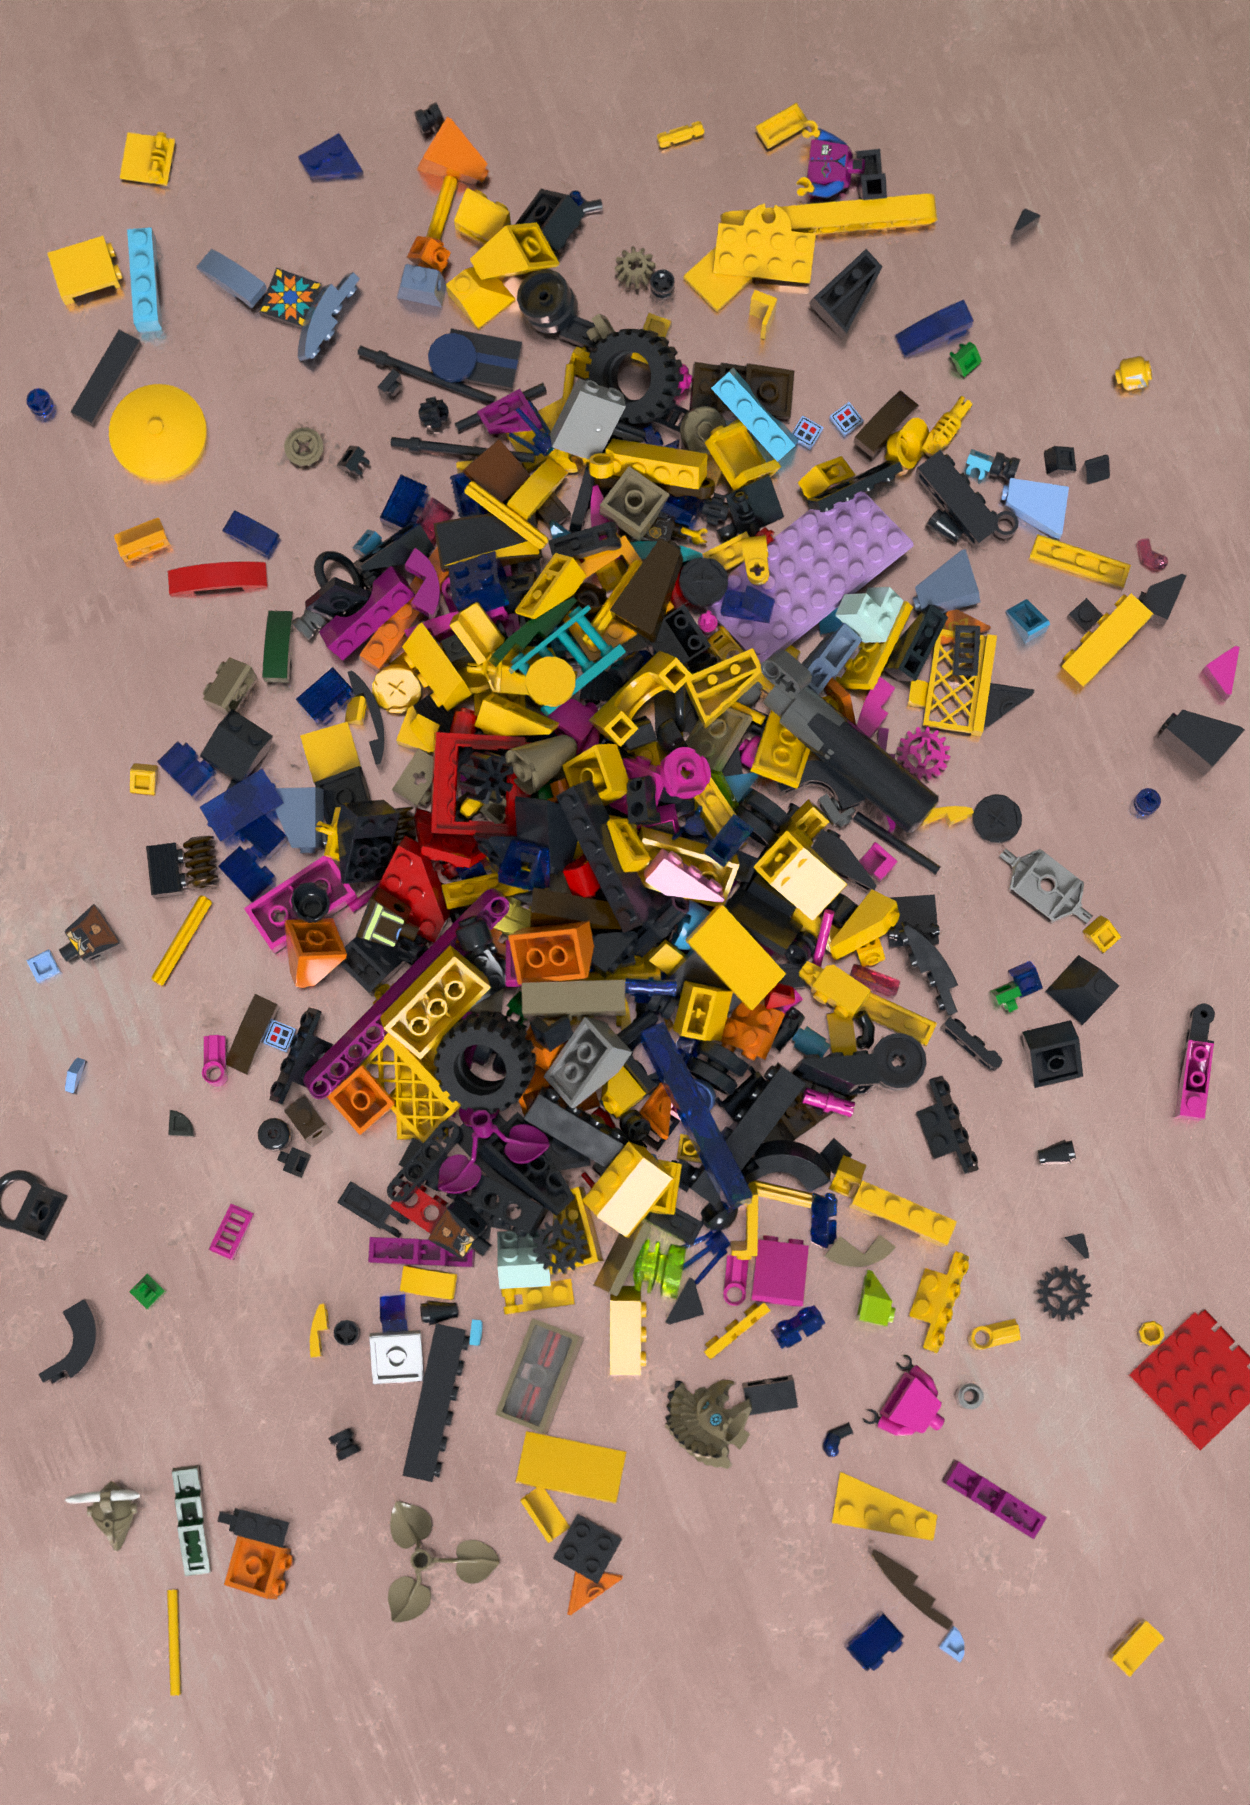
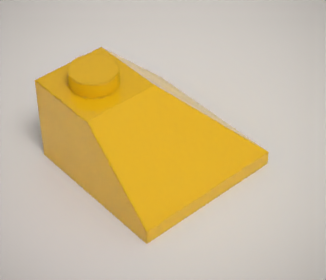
M474 266L464 269L446 284L449 297L478 330L516 300L498 278L481 280L475 272Z

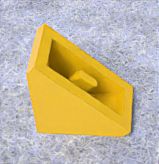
M411 706L407 710L396 739L397 744L413 751H417L419 748L433 756L434 752L417 738L409 726L417 715L414 707Z
M843 1155L829 1189L852 1199L862 1181L867 1165Z

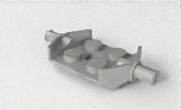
M1005 849L999 856L1012 867L1009 890L1016 892L1047 916L1051 923L1073 914L1087 924L1093 917V915L1081 907L1084 882L1041 849L1022 857L1018 856V858ZM1042 879H1051L1054 882V889L1052 891L1043 890L1040 885Z

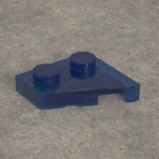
M340 133L298 156L301 165L311 180L323 179L325 177L341 178V175L351 174L361 176L364 174Z

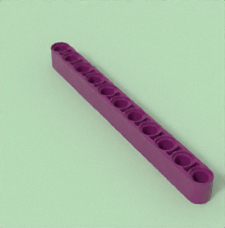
M486 890L314 1064L304 1076V1084L312 1097L316 1099L327 1097L383 1040L388 1032L383 1029L380 1016L450 945L462 956L469 953L463 951L459 943H455L457 939L455 931L459 926V921L477 915L478 918L481 917L486 920L491 931L508 913L510 908L509 902L499 890ZM500 899L499 903L495 907H491V904L495 900ZM375 1026L372 1032L366 1033L370 1027ZM357 1044L356 1049L348 1051L352 1045ZM340 1063L337 1068L331 1069L333 1064ZM322 1081L319 1086L313 1087L314 1083Z

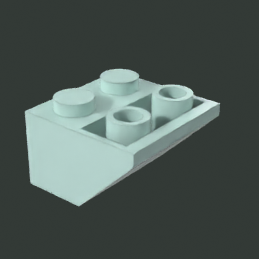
M512 1231L497 1232L500 1289L551 1286L550 1268L544 1270L543 1265L545 1262L538 1263L536 1261L540 1254L533 1253L532 1251L538 1247V1244L533 1242V1239H540L541 1235L538 1232L535 1237L527 1234L525 1238ZM548 1237L546 1238L545 1243H549Z

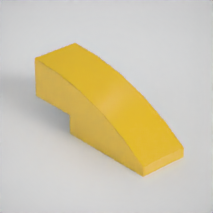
M548 458L507 503V507L528 521L568 475V472Z
M808 799L791 817L792 822L784 832L780 831L777 835L780 838L787 830L796 832L809 846H812L814 844L812 838L829 823V820L825 813Z

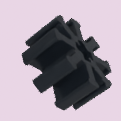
M487 751L484 754L472 753L470 757L473 760L474 767L462 764L460 772L469 774L470 778L459 782L460 789L470 792L467 798L487 805L489 801L499 804L503 801L499 789L510 792L513 787L512 783L503 781L505 776L514 774L513 767L503 764L506 758L501 755Z

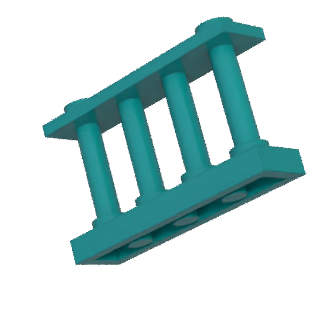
M589 605L584 609L578 606L568 615L571 619L527 655L521 652L510 661L513 666L508 671L512 674L517 669H520L526 677L530 668L527 661L537 653L542 658L554 657L546 646L558 638L582 667L581 671L583 674L576 679L573 696L626 651L620 644L615 648L612 645L609 646L584 615L591 610ZM575 622L579 624L601 651L602 659L596 664L587 659L565 632ZM544 705L540 710L547 717L559 706L549 707Z

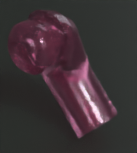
M1149 538L1137 541L1143 564L1157 570L1168 565V558L1165 555L1152 551Z

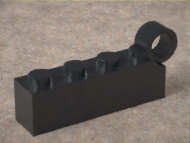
M939 450L917 467L915 475L959 528L964 531L963 534L976 549L994 535L1007 539L1016 533L1019 525L1017 516L1010 511H1003L999 514L994 510L990 511L985 505L984 497L978 491L974 492L969 486L971 483L968 477L956 470L954 467L955 462L948 454L944 455ZM1004 518L1009 519L1013 523V529L1010 531L1001 530L998 526V521Z

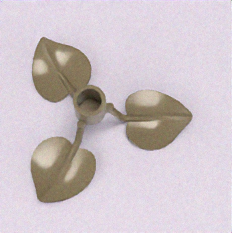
M397 1501L391 1513V1535L394 1542L403 1549L411 1548L416 1543L415 1552L411 1555L410 1562L412 1567L416 1569L417 1580L415 1582L413 1578L405 1576L396 1579L390 1586L388 1603L391 1611V1620L393 1622L413 1620L422 1615L429 1607L431 1591L428 1587L420 1585L422 1571L430 1570L435 1563H458L456 1573L461 1580L469 1584L480 1583L487 1579L500 1563L495 1551L483 1542L467 1540L457 1546V1558H435L430 1551L421 1550L420 1540L426 1539L431 1533L432 1521L430 1515L418 1506Z

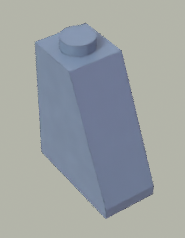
M966 549L959 551L915 587L916 596L912 597L915 610H921V612L928 604L945 613L980 603L979 590Z
M316 787L268 788V795L291 847L300 849L302 854H313L315 849H324L322 832L316 831V827H319L316 824L319 821L324 823V789Z

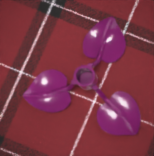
M459 1108L461 1121L466 1126L473 1127L474 1130L472 1133V1156L470 1160L461 1154L452 1155L447 1158L440 1167L438 1188L447 1193H462L476 1186L482 1175L481 1168L474 1164L479 1137L488 1138L495 1132L504 1142H507L505 1153L511 1161L516 1163H528L540 1156L550 1145L548 1138L537 1128L525 1124L514 1126L510 1130L508 1138L492 1122L498 1115L499 1109L495 1114H489L486 1110H477L473 1113L472 1108L467 1110Z

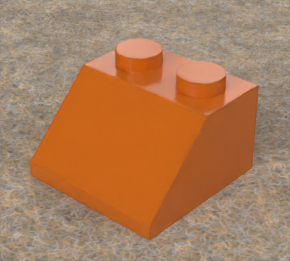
M361 1065L327 1096L359 1135L371 1128L396 1104L364 1065Z

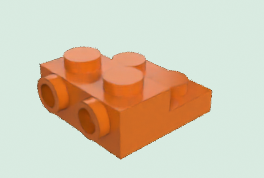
M741 1002L733 1010L731 1017H727L722 1039L717 1041L721 1043V1046L733 1053L735 1049L741 1051V1055L755 1061L756 1057L766 1060L785 1014L773 1008L766 1009L765 1005L758 1004L753 1010H750Z
M237 1536L224 1585L266 1599L277 1600L278 1595H282L285 1590L286 1583L283 1580L285 1570H288L292 1564L291 1549Z

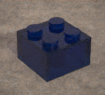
M495 551L449 566L452 600L459 612L475 602H478L485 612L510 604L506 573Z

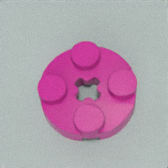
M689 747L677 748L661 761V780L670 796L690 799L701 794L711 778L710 766L704 756L700 757L695 753L696 750ZM682 767L685 768V771L690 772L687 779L681 775Z

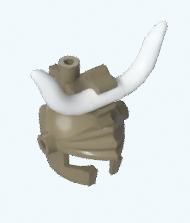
M110 1481L101 1491L75 1494L67 1497L65 1501L68 1503L93 1502L92 1506H87V1516L92 1517L94 1523L107 1536L113 1550L119 1551L125 1541L133 1516L138 1511L137 1503H134L133 1500L138 1498L140 1494L133 1490L121 1489L117 1484Z

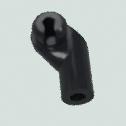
M862 1010L855 1015L862 1028V1035L856 1038V1043L860 1049L870 1048L874 1044L875 1026L867 1012Z

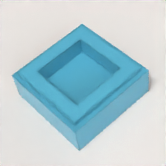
M472 1319L469 1345H481L482 1320Z

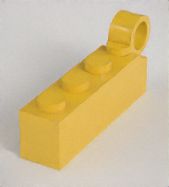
M613 438L606 448V454L598 453L589 458V473L591 476L601 479L609 478L612 475L621 477L626 469L631 467L651 482L699 489L707 476V454Z

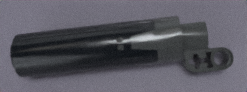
M779 649L762 662V674L775 685L763 703L781 718L779 723L907 833L914 832L934 810L939 802V796L842 713L808 686L812 680L810 671L791 654Z

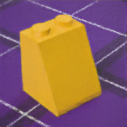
M537 223L505 225L470 258L475 272L481 280L516 276L557 267L560 264Z

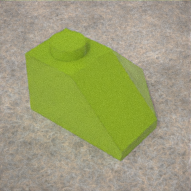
M866 1270L856 1321L887 1327L888 1322L893 1323L896 1308L891 1307L892 1300L874 1272Z

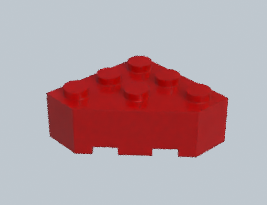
M405 836L398 845L378 887L410 906L412 911L407 922L420 927L418 935L435 943L450 916L451 909L447 910L441 882L437 871H434L431 860L427 856L420 854L418 842Z

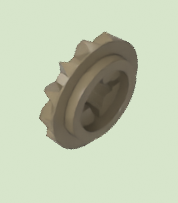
M304 427L295 429L285 440V454L291 462L298 466H311L312 463L319 461L323 453L322 438L313 429ZM298 442L304 445L310 442L308 447L311 453L306 451L299 453L300 447Z

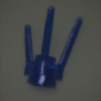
M529 400L528 403L542 425V431L536 427L519 407L516 408V412L536 434L532 439L535 444L532 445L513 433H509L508 436L530 449L536 456L542 454L545 457L555 449L551 444V431L532 401Z
M701 805L697 807L694 815H690L686 819L685 826H682L672 836V840H676L683 833L688 832L693 836L701 834L709 844L714 843L711 836L705 830V822L700 816L703 809Z
M711 1230L697 1238L692 1246L706 1241L704 1243L706 1247L680 1266V1269L684 1270L708 1252L712 1255L716 1254L695 1280L696 1285L728 1253L726 1249L731 1244L721 1230L714 1233ZM684 1244L679 1246L677 1249L678 1251H682L692 1246Z

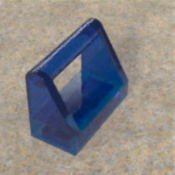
M512 840L499 869L498 882L532 891L533 888L542 889L550 887L549 849ZM521 852L536 856L530 872L521 869Z

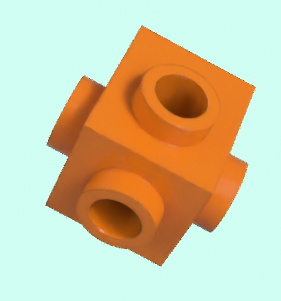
M417 236L406 258L417 266L435 269L441 273L447 265L451 252L443 247L444 243L436 238Z

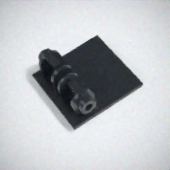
M770 475L725 495L739 535L747 531L749 537H755L761 527L784 517Z
M935 894L890 897V899L897 902L900 916L896 925L891 926L888 930L889 948L909 946V944L904 945L899 931L903 930L901 922L904 921L917 928L933 944H939L938 935H940V930L937 924Z
M577 1514L553 1559L598 1584L622 1538Z

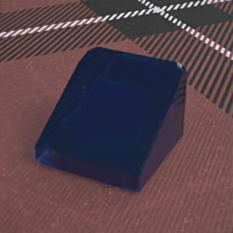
M1031 961L1008 970L1011 980L1019 986L1022 996H1019L1020 998L1043 989L1037 969Z

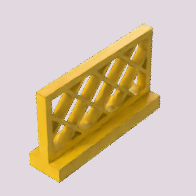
M942 629L934 645L923 726L971 733L972 736L981 737L984 730L997 635H980L978 676H973L967 680L964 675H959L964 683L953 690L945 680L952 675L953 670L942 676L937 669V663L944 658L953 667V660L949 657L953 652V648L946 652L940 645L941 636L952 637L953 639V631ZM960 633V638H973V634ZM960 643V648H964L963 645L965 643ZM939 650H940V652H941L943 655L938 658ZM964 653L967 658H972L969 653ZM967 663L959 664V668L963 667ZM935 675L939 677V680H937L936 682ZM973 680H974V687H972L971 684H970V682H972ZM940 682L950 692L941 700L933 693L934 687ZM967 686L972 692V699L963 704L956 692ZM953 696L960 707L949 714L942 705V702ZM932 698H933V700H934L936 703L931 706V702H932ZM969 704H971L970 712L966 708ZM939 706L946 715V718L940 722L929 721L930 711ZM963 710L969 717L968 726L957 725L952 717Z
M387 1033L383 1038L384 1040L361 1065L367 1068L370 1064H378L379 1078L375 1079L383 1088L384 1082H395L396 1096L391 1097L393 1100H396V1104L391 1110L424 1143L439 1124L447 1121L460 1108L461 1104L456 1100L452 1103L448 1099L449 1093L447 1091L442 1092L439 1087L442 1081L441 1079L437 1080L434 1073L437 1066L426 1055L419 1059L392 1035ZM387 1045L394 1051V1061H383V1049ZM384 1065H395V1078H384ZM400 1065H408L412 1071V1079H401ZM401 1083H412V1097L401 1096ZM417 1083H425L429 1087V1097H418ZM401 1100L413 1101V1114H406L402 1110ZM418 1101H429L430 1115L418 1113ZM435 1101H442L449 1110L444 1115H435ZM419 1119H430V1130L427 1134L419 1128Z

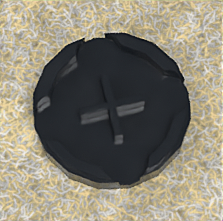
M695 558L689 561L681 570L678 581L680 592L693 605L700 607L712 606L719 602L727 591V572L715 559Z
M993 794L984 797L976 805L972 815V825L975 833L982 840L990 844H1002L1010 841L1017 835L1022 825V814L1019 806L1005 795Z

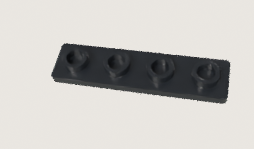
M309 1007L301 1016V1026L290 1042L291 1049L287 1058L281 1063V1072L277 1081L271 1087L269 1100L283 1104L292 1082L306 1088L304 1084L305 1074L333 1046L332 1043L312 1035L322 1011Z
M943 1076L929 1079L937 1104L919 1110L916 1113L934 1159L956 1151L965 1174L979 1170L977 1165L978 1158L975 1152L971 1150L968 1142V1132L961 1124L959 1119L960 1112L957 1105L953 1103L948 1082L944 1080Z

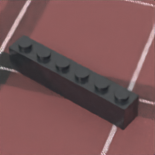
M592 780L574 785L558 794L556 798L623 933L659 917L637 871L624 872L620 865L607 822L611 819Z
M779 1062L775 1066L771 1065L764 1074L765 1080L760 1087L758 1085L754 1087L749 1094V1102L745 1107L741 1106L736 1111L733 1117L735 1119L730 1127L726 1126L721 1131L718 1137L720 1141L714 1148L710 1147L703 1157L705 1161L699 1168L695 1167L688 1177L690 1181L687 1184L690 1189L714 1206L806 1085L801 1078Z
M441 1324L435 1325L402 1476L434 1482L435 1477L440 1478L443 1463L438 1462L440 1452L446 1451L448 1437L444 1436L446 1426L451 1427L454 1412L450 1411L452 1401H457L459 1386H455L457 1376H462L465 1361H461L463 1350H468L470 1336L466 1335L467 1330Z

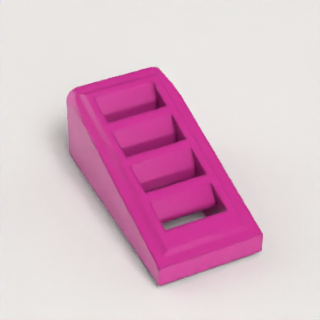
M230 1204L208 1250L234 1260L254 1213ZM235 1213L246 1218L244 1223L232 1218V1214ZM230 1222L241 1227L240 1231L238 1232L227 1227L228 1223ZM224 1232L236 1236L235 1241L224 1237ZM220 1241L231 1245V1249L228 1250L219 1246Z

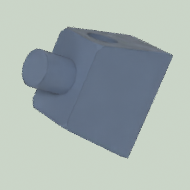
M405 264L397 298L442 307L447 282L438 270Z

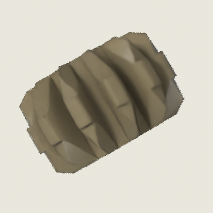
M634 246L631 247V253L623 250V257L616 258L618 265L614 267L615 273L619 274L618 281L626 280L625 286L627 288L632 283H635V288L639 289L640 282L647 286L648 278L651 279L654 274L652 270L656 269V263L651 262L653 259L652 254L645 255L644 248L636 252ZM635 265L639 266V268H636L635 271L631 270V268H634Z

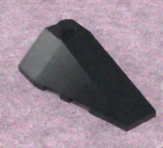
M517 1112L499 1130L509 1138L510 1130L514 1126L532 1125ZM495 1133L483 1145L478 1156L496 1173L558 1216L575 1197L561 1172L557 1171L553 1164L552 1156L548 1149L533 1161L516 1163L511 1161L505 1153L507 1142H504Z

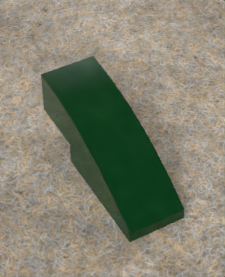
M268 610L262 671L264 682H289L290 660L292 657L293 611Z

